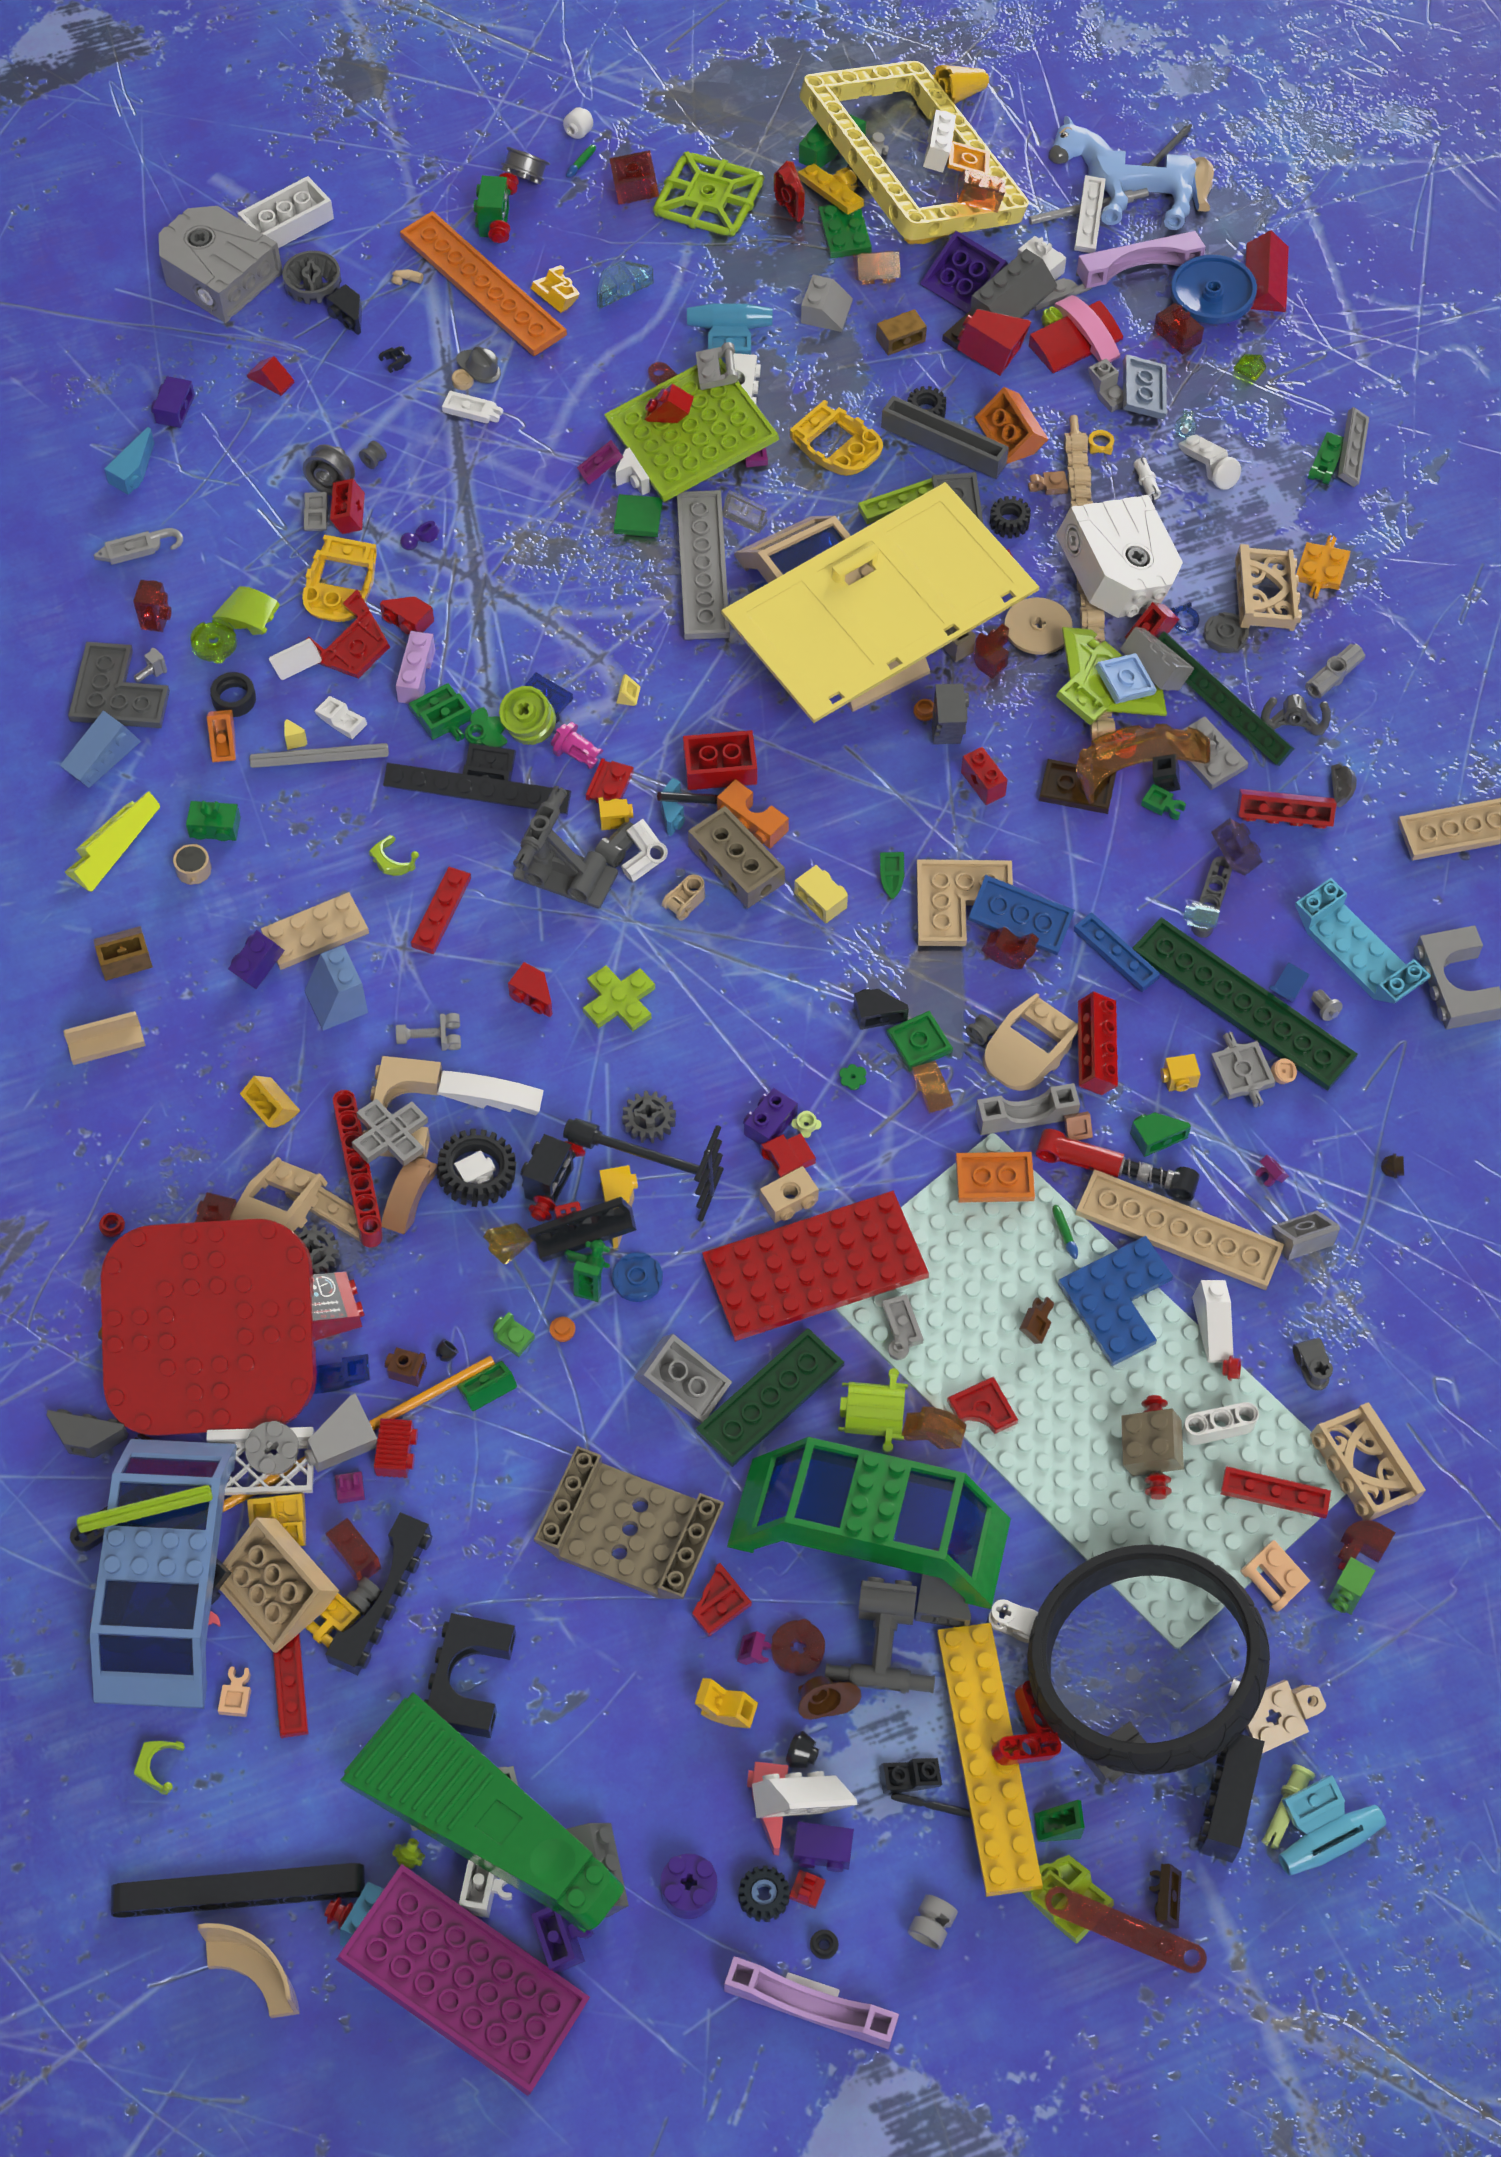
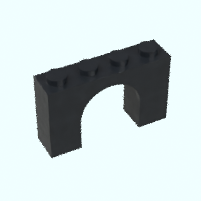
M451 1613L449 1622L445 1621L442 1628V1638L445 1639L443 1646L438 1647L436 1651L435 1663L438 1666L436 1673H431L428 1689L431 1690L429 1700L425 1699L424 1702L457 1732L491 1738L497 1715L496 1704L469 1699L459 1695L450 1685V1676L456 1664L470 1655L481 1654L510 1660L516 1638L515 1625Z

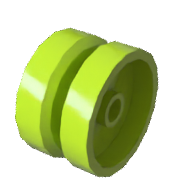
M521 686L512 689L500 703L499 715L501 722L515 741L523 745H535L546 740L553 732L556 724L555 711L540 690L532 686Z

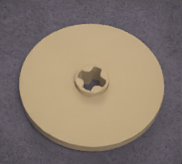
M1039 597L1024 599L1013 605L1006 615L1004 624L1006 636L1015 647L1036 655L1050 654L1064 647L1062 627L1073 628L1072 619L1062 605L1053 600Z

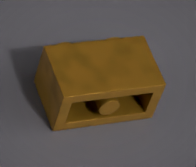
M914 309L877 323L876 339L889 356L925 342L927 326Z

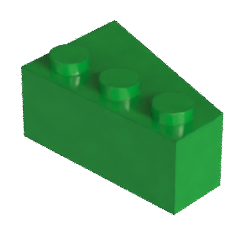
M849 114L863 134L866 135V121ZM818 122L799 143V163L806 166L814 163L821 168L834 160L836 155L840 153Z

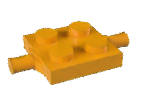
M1332 535L1327 537L1325 545L1306 543L1296 573L1299 577V582L1312 586L1309 596L1313 598L1314 595V599L1318 598L1320 589L1340 590L1351 551L1334 547L1337 538L1333 536L1331 541Z

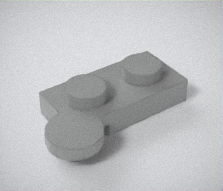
M907 1294L882 1301V1307L894 1340L889 1344L888 1353L890 1357L896 1360L906 1358L909 1347L923 1344V1336Z

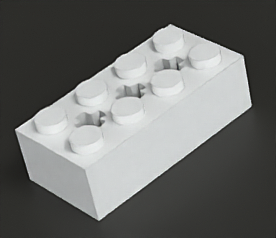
M309 176L238 212L240 220L277 242L278 248L334 219L331 200Z

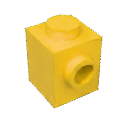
M1195 1054L1166 1058L1164 1067L1160 1070L1162 1082L1167 1084L1168 1091L1177 1090L1182 1092L1189 1088L1198 1087L1201 1074Z

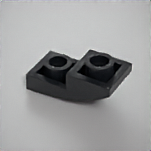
M938 1758L912 1759L909 1762L882 1763L879 1766L883 1794L911 1792L942 1786Z

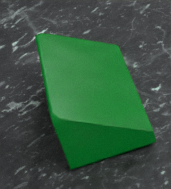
M503 1361L457 1385L458 1390L472 1411H476L517 1387L512 1372Z

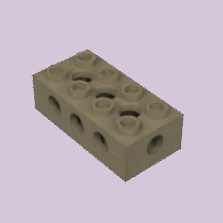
M726 806L688 830V847L747 909L785 884V867Z

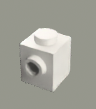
M481 1150L454 1163L456 1175L467 1183L485 1184L494 1179L493 1171L496 1170L491 1158H485Z

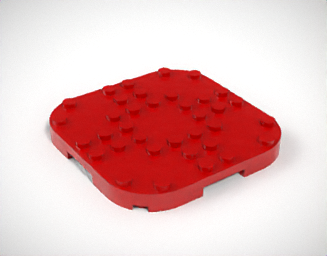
M267 1219L148 1225L133 1229L120 1237L108 1251L101 1270L103 1387L108 1407L116 1419L137 1433L168 1436L207 1433V1430L254 1429L262 1423L277 1421L286 1425L297 1418L311 1401L316 1386V1348L313 1341L312 1296H314L313 1268L311 1256L304 1242L286 1226Z

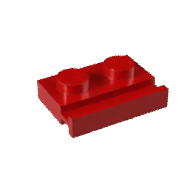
M602 758L587 790L586 800L592 799L599 803L598 798L602 797L603 801L622 799L634 773V767L614 761L607 762Z

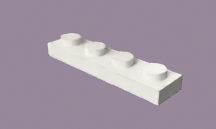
M1085 175L1074 247L1075 251L1094 253L1096 251L1105 178Z

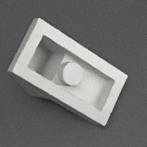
M625 449L623 458L616 469V485L619 486L631 481L632 486L637 488L641 495L650 493L648 475L631 449Z

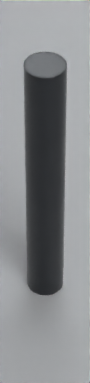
M658 792L657 800L717 804L718 795Z

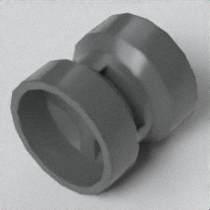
M362 1577L357 1583L356 1590L350 1591L345 1596V1599L360 1614L366 1615L370 1610V1604L373 1601H377L382 1591L372 1581Z

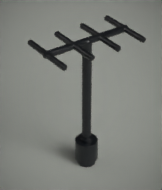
M575 1118V1120L568 1119L564 1128L563 1138L568 1139L570 1143L593 1149L594 1145L598 1146L601 1144L694 1174V1180L699 1182L695 1194L700 1196L696 1207L701 1209L697 1220L703 1222L724 1170L723 1167L719 1166L723 1154L718 1153L722 1141L717 1139L721 1126H715L701 1163L696 1165L603 1135V1132L599 1131L600 1126L578 1118Z

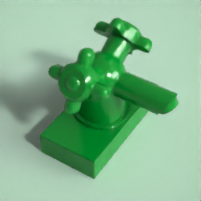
M601 1239L585 1243V1246L592 1250V1253L589 1255L567 1249L564 1252L565 1257L569 1261L576 1262L573 1269L574 1296L599 1302L601 1297L603 1268L610 1267V1264L605 1263L603 1258V1252H610V1248L605 1246Z

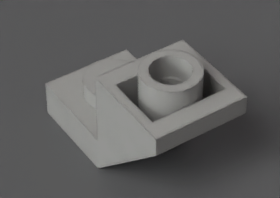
M1107 359L1090 366L1088 371L1098 399L1111 413L1122 408L1123 390L1117 385L1119 372Z

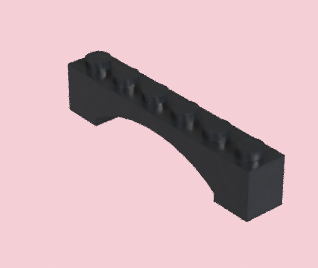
M401 1512L388 1534L390 1545L394 1546L393 1561L382 1593L361 1620L344 1632L337 1631L326 1652L328 1663L357 1676L362 1668L365 1669L371 1659L370 1651L373 1645L379 1644L384 1633L382 1628L386 1620L390 1621L392 1619L398 1597H403L408 1587L407 1580L410 1574H414L419 1567L420 1554L423 1549H428L433 1536L431 1535L429 1524Z

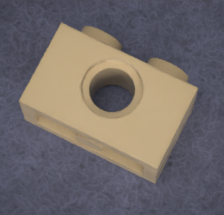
M802 1166L760 1188V1202L774 1223H777L781 1220L786 1221L792 1218L796 1212L803 1208L809 1209L814 1206L818 1201L819 1189ZM791 1194L796 1197L793 1199H788L785 1196Z

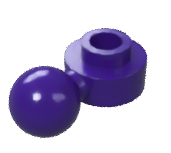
M434 521L425 522L417 528L416 533L403 534L400 544L405 550H413L417 547L419 541L427 543L434 541L438 537L440 530Z

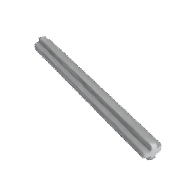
M387 743L257 753L251 754L249 761L250 766L256 768L389 756V748Z

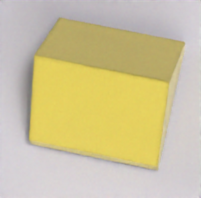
M626 674L623 675L616 703L635 706L637 705L641 686Z
M286 719L284 721V733L287 750L306 746L305 730Z

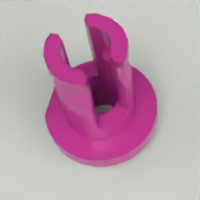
M574 722L568 725L563 724L560 728H557L556 734L551 741L553 754L560 756L565 752L578 762L588 765L589 769H592L598 762L596 757L603 750L596 748L590 741L576 733L578 725Z

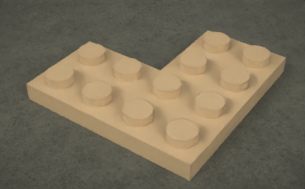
M917 860L918 946H966V905H974L985 875L1013 885L1012 861Z

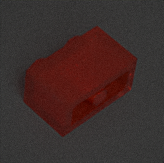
M348 1518L325 1533L329 1546L357 1582L362 1577L368 1579L382 1569L378 1556Z

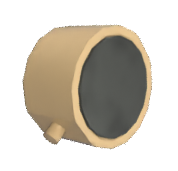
M197 844L184 845L174 854L173 863L177 877L182 882L189 885L200 884L210 876L211 863L207 851L202 846Z

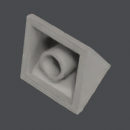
M1318 1210L1272 1226V1231L1277 1241L1285 1244L1282 1251L1287 1261L1333 1246L1340 1230L1339 1224Z

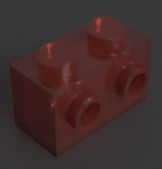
M140 580L133 600L140 627L143 630L163 632L166 622L170 620L172 609L168 605V593L165 592L161 582Z

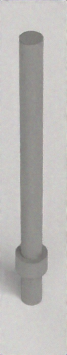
M1147 188L1136 191H1124L1128 197V203L1134 202L1135 199L1149 196ZM1111 197L1103 198L1102 207L1109 205ZM1081 204L1030 216L1029 223L1033 225L1078 214Z

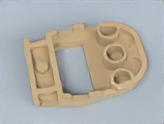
M1036 993L1012 1010L994 1033L984 1051V1068L989 1075L1010 1089L1025 1091L1034 1088L1044 1080V1076L1051 1071L1054 1072L1060 1066V1061L1072 1047L1073 1038L1076 1034L1078 1035V1023H1075L1040 999L1039 994ZM1022 1017L1057 1041L1058 1044L1048 1054L1011 1028L1018 1018Z
M277 1157L249 1182L237 1202L230 1220L267 1219L280 1223L293 1232L297 1228L302 1229L307 1222L305 1218L310 1208H315L319 1200L316 1197L317 1191L320 1186L326 1187L327 1181L319 1173L314 1174ZM270 1185L298 1197L289 1210L284 1211L257 1200L254 1196L261 1188L266 1189Z

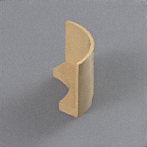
M213 1923L197 1925L198 1931L206 1942L207 1966L209 1969L232 1970L250 1978L262 1991L267 2002L270 2018L300 2014L297 1997L288 1976L276 1956L261 1940L242 1929L229 1925Z

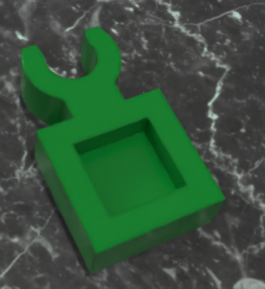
M1153 784L1142 799L1141 806L1161 816L1166 811L1172 819L1179 820L1180 812L1175 809L1184 811L1186 803L1181 800H1172L1173 793Z

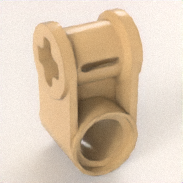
M695 874L687 876L675 889L671 890L664 897L662 907L665 909L669 908L677 915L676 917L680 921L687 918L705 899V885L702 877Z

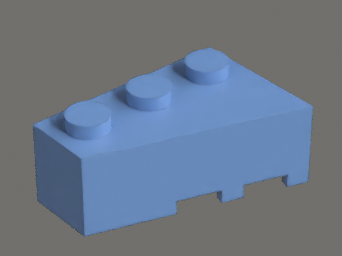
M102 711L60 766L90 788L141 741L123 724L105 711Z

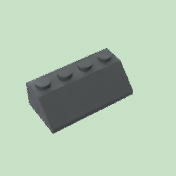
M1026 248L972 295L970 314L973 315L977 309L1023 318L1057 288V283L1044 260Z

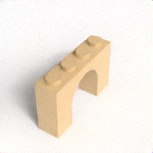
M382 1056L381 1065H377L375 1070L377 1084L372 1086L371 1101L377 1098L387 1109L393 1099L405 1093L438 1095L437 1091L442 1073L441 1062ZM421 1127L411 1135L424 1147V1153L418 1158L427 1159L430 1133L428 1127ZM369 1129L363 1130V1134L369 1131ZM389 1150L380 1155L394 1157Z

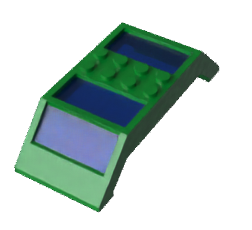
M806 1437L752 1459L727 1547L754 1553V1549L784 1541L941 1578L965 1599L966 1604L991 1609L1011 1518L966 1473Z

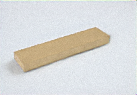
M320 1186L316 1193V1197L319 1200L315 1208H310L309 1211L361 1242L353 1206ZM285 1192L286 1197L292 1201H295L298 1197Z

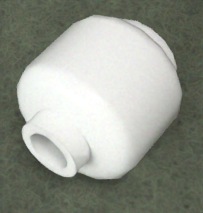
M577 107L566 115L563 120V126L570 137L581 139L591 131L593 118L588 110Z

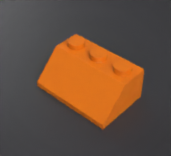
M1003 387L975 416L976 421L988 438L1009 447L1007 464L1034 455L1049 440L1020 394L1006 387Z

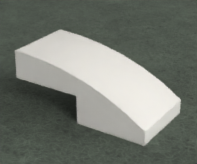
M331 696L315 710L316 715L351 739L367 725L364 717L349 711L346 703Z

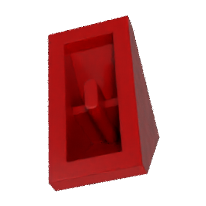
M275 356L260 361L247 374V378L280 396L295 383L294 379Z

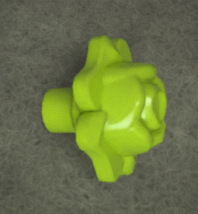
M410 1838L403 1845H395L392 1855L396 1857L399 1866L403 1864L405 1867L413 1869L415 1865H422L425 1855L420 1853V1848H417L419 1845L418 1840Z

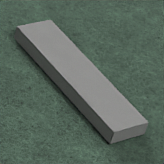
M1354 407L1348 410L1338 477L1352 487L1357 486L1360 482L1369 417Z

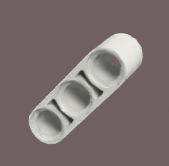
M1243 1402L1190 1414L1185 1420L1182 1438L1187 1444L1199 1445L1248 1434L1253 1431L1256 1425L1259 1411L1252 1403ZM1246 1415L1251 1421H1243L1240 1416ZM1214 1421H1222L1226 1426H1217ZM1196 1426L1201 1432H1193L1189 1427Z

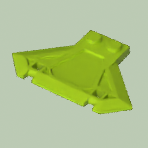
M1062 627L1070 681L1058 691L1056 697L1090 726L1106 711L1167 716L1163 690L1155 685L1157 691L1154 695L1116 704L1095 666L1098 662L1122 657L1123 655L1106 641L1099 643L1095 639L1097 634L1092 629Z

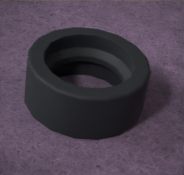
M225 673L214 680L210 688L212 703L216 711L232 710L233 717L247 714L256 702L254 685L251 679L242 673ZM232 687L243 688L247 691L246 695L236 702H226L220 699L221 693Z

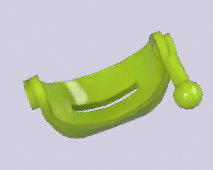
M389 835L370 849L369 855L374 858V863H377L378 868L384 874L400 876L415 870V861L419 857L417 851L411 853L412 858L409 863L395 862L385 855L383 850L396 840L394 836Z
M168 1741L144 1742L134 1775L151 1788L159 1791V1793L168 1795L173 1785L170 1782L161 1785L153 1778L150 1770L151 1759L155 1753L165 1748L183 1751L185 1749L184 1743L179 1741L175 1743Z

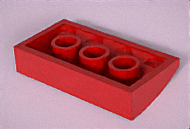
M1100 300L1089 305L1103 322L1114 342L1122 340V332L1105 305ZM1068 316L1030 334L1029 347L1052 373H1056L1092 355L1090 351L1091 344Z

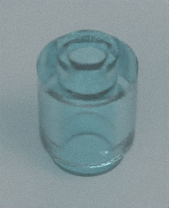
M1192 901L1191 906L1186 905L1183 919L1188 920L1187 925L1210 929V927L1216 928L1220 909L1214 908L1215 906Z

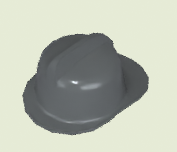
M478 346L473 350L461 351L456 356L459 366L472 378L481 383H494L501 376L497 356L487 348Z

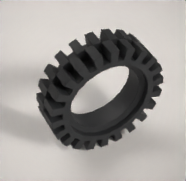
M470 1129V1135L468 1136L465 1130L460 1131L459 1138L454 1134L450 1137V1142L446 1140L443 1144V1149H440L437 1163V1178H439L440 1187L444 1186V1193L446 1195L451 1193V1199L455 1202L460 1197L462 1205H466L467 1200H471V1207H477L478 1201H482V1206H488L489 1199L494 1204L498 1202L499 1196L503 1199L506 1196V1192L511 1190L516 1170L515 1153H512L510 1144L505 1146L506 1140L503 1137L497 1141V1134L494 1132L491 1133L490 1137H487V1130L481 1129V1135H476V1129ZM480 1150L491 1155L499 1165L500 1171L498 1175L485 1184L467 1183L456 1175L453 1164L459 1156L467 1152Z

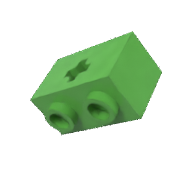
M1351 1557L1327 1602L1331 1603L1332 1607L1341 1613L1347 1612L1352 1615L1376 1570Z

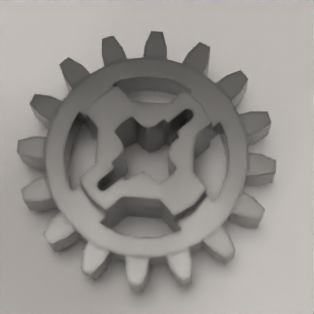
M644 1091V1096L642 1097L636 1093L635 1101L628 1099L627 1107H623L624 1116H622V1123L625 1124L626 1133L631 1132L632 1139L640 1136L641 1143H644L646 1138H649L650 1142L654 1143V1138L656 1137L662 1141L664 1140L663 1133L670 1135L671 1127H675L674 1118H676V1110L673 1109V1102H667L666 1095L659 1098L657 1091L652 1096H649L648 1092Z
M314 1224L311 1230L303 1226V1232L294 1231L309 1251L313 1274H321L320 1272L322 1271L330 1273L329 1266L336 1267L337 1265L334 1258H340L339 1250H337L339 1244L335 1240L334 1234L332 1232L327 1234L326 1227L318 1231Z

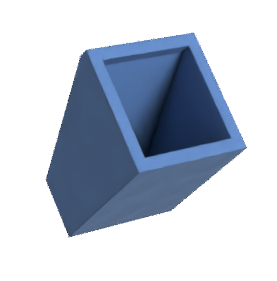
M342 945L321 953L305 988V993L324 1031L367 1014L368 1009L362 982L345 946Z

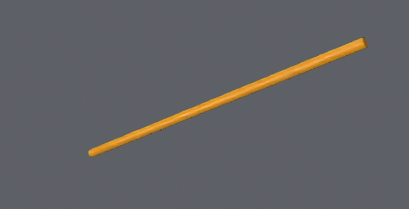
M488 1356L370 1420L373 1431L379 1428L381 1418L396 1419L495 1365L492 1357ZM306 1457L298 1459L297 1462L301 1463ZM294 1464L291 1469H289L287 1472L283 1474L287 1476L296 1467V1465ZM269 1475L263 1481L268 1486H273L280 1482L282 1478L279 1475ZM254 1495L230 1496L224 1500L223 1512ZM208 1509L173 1527V1529H194L207 1522Z

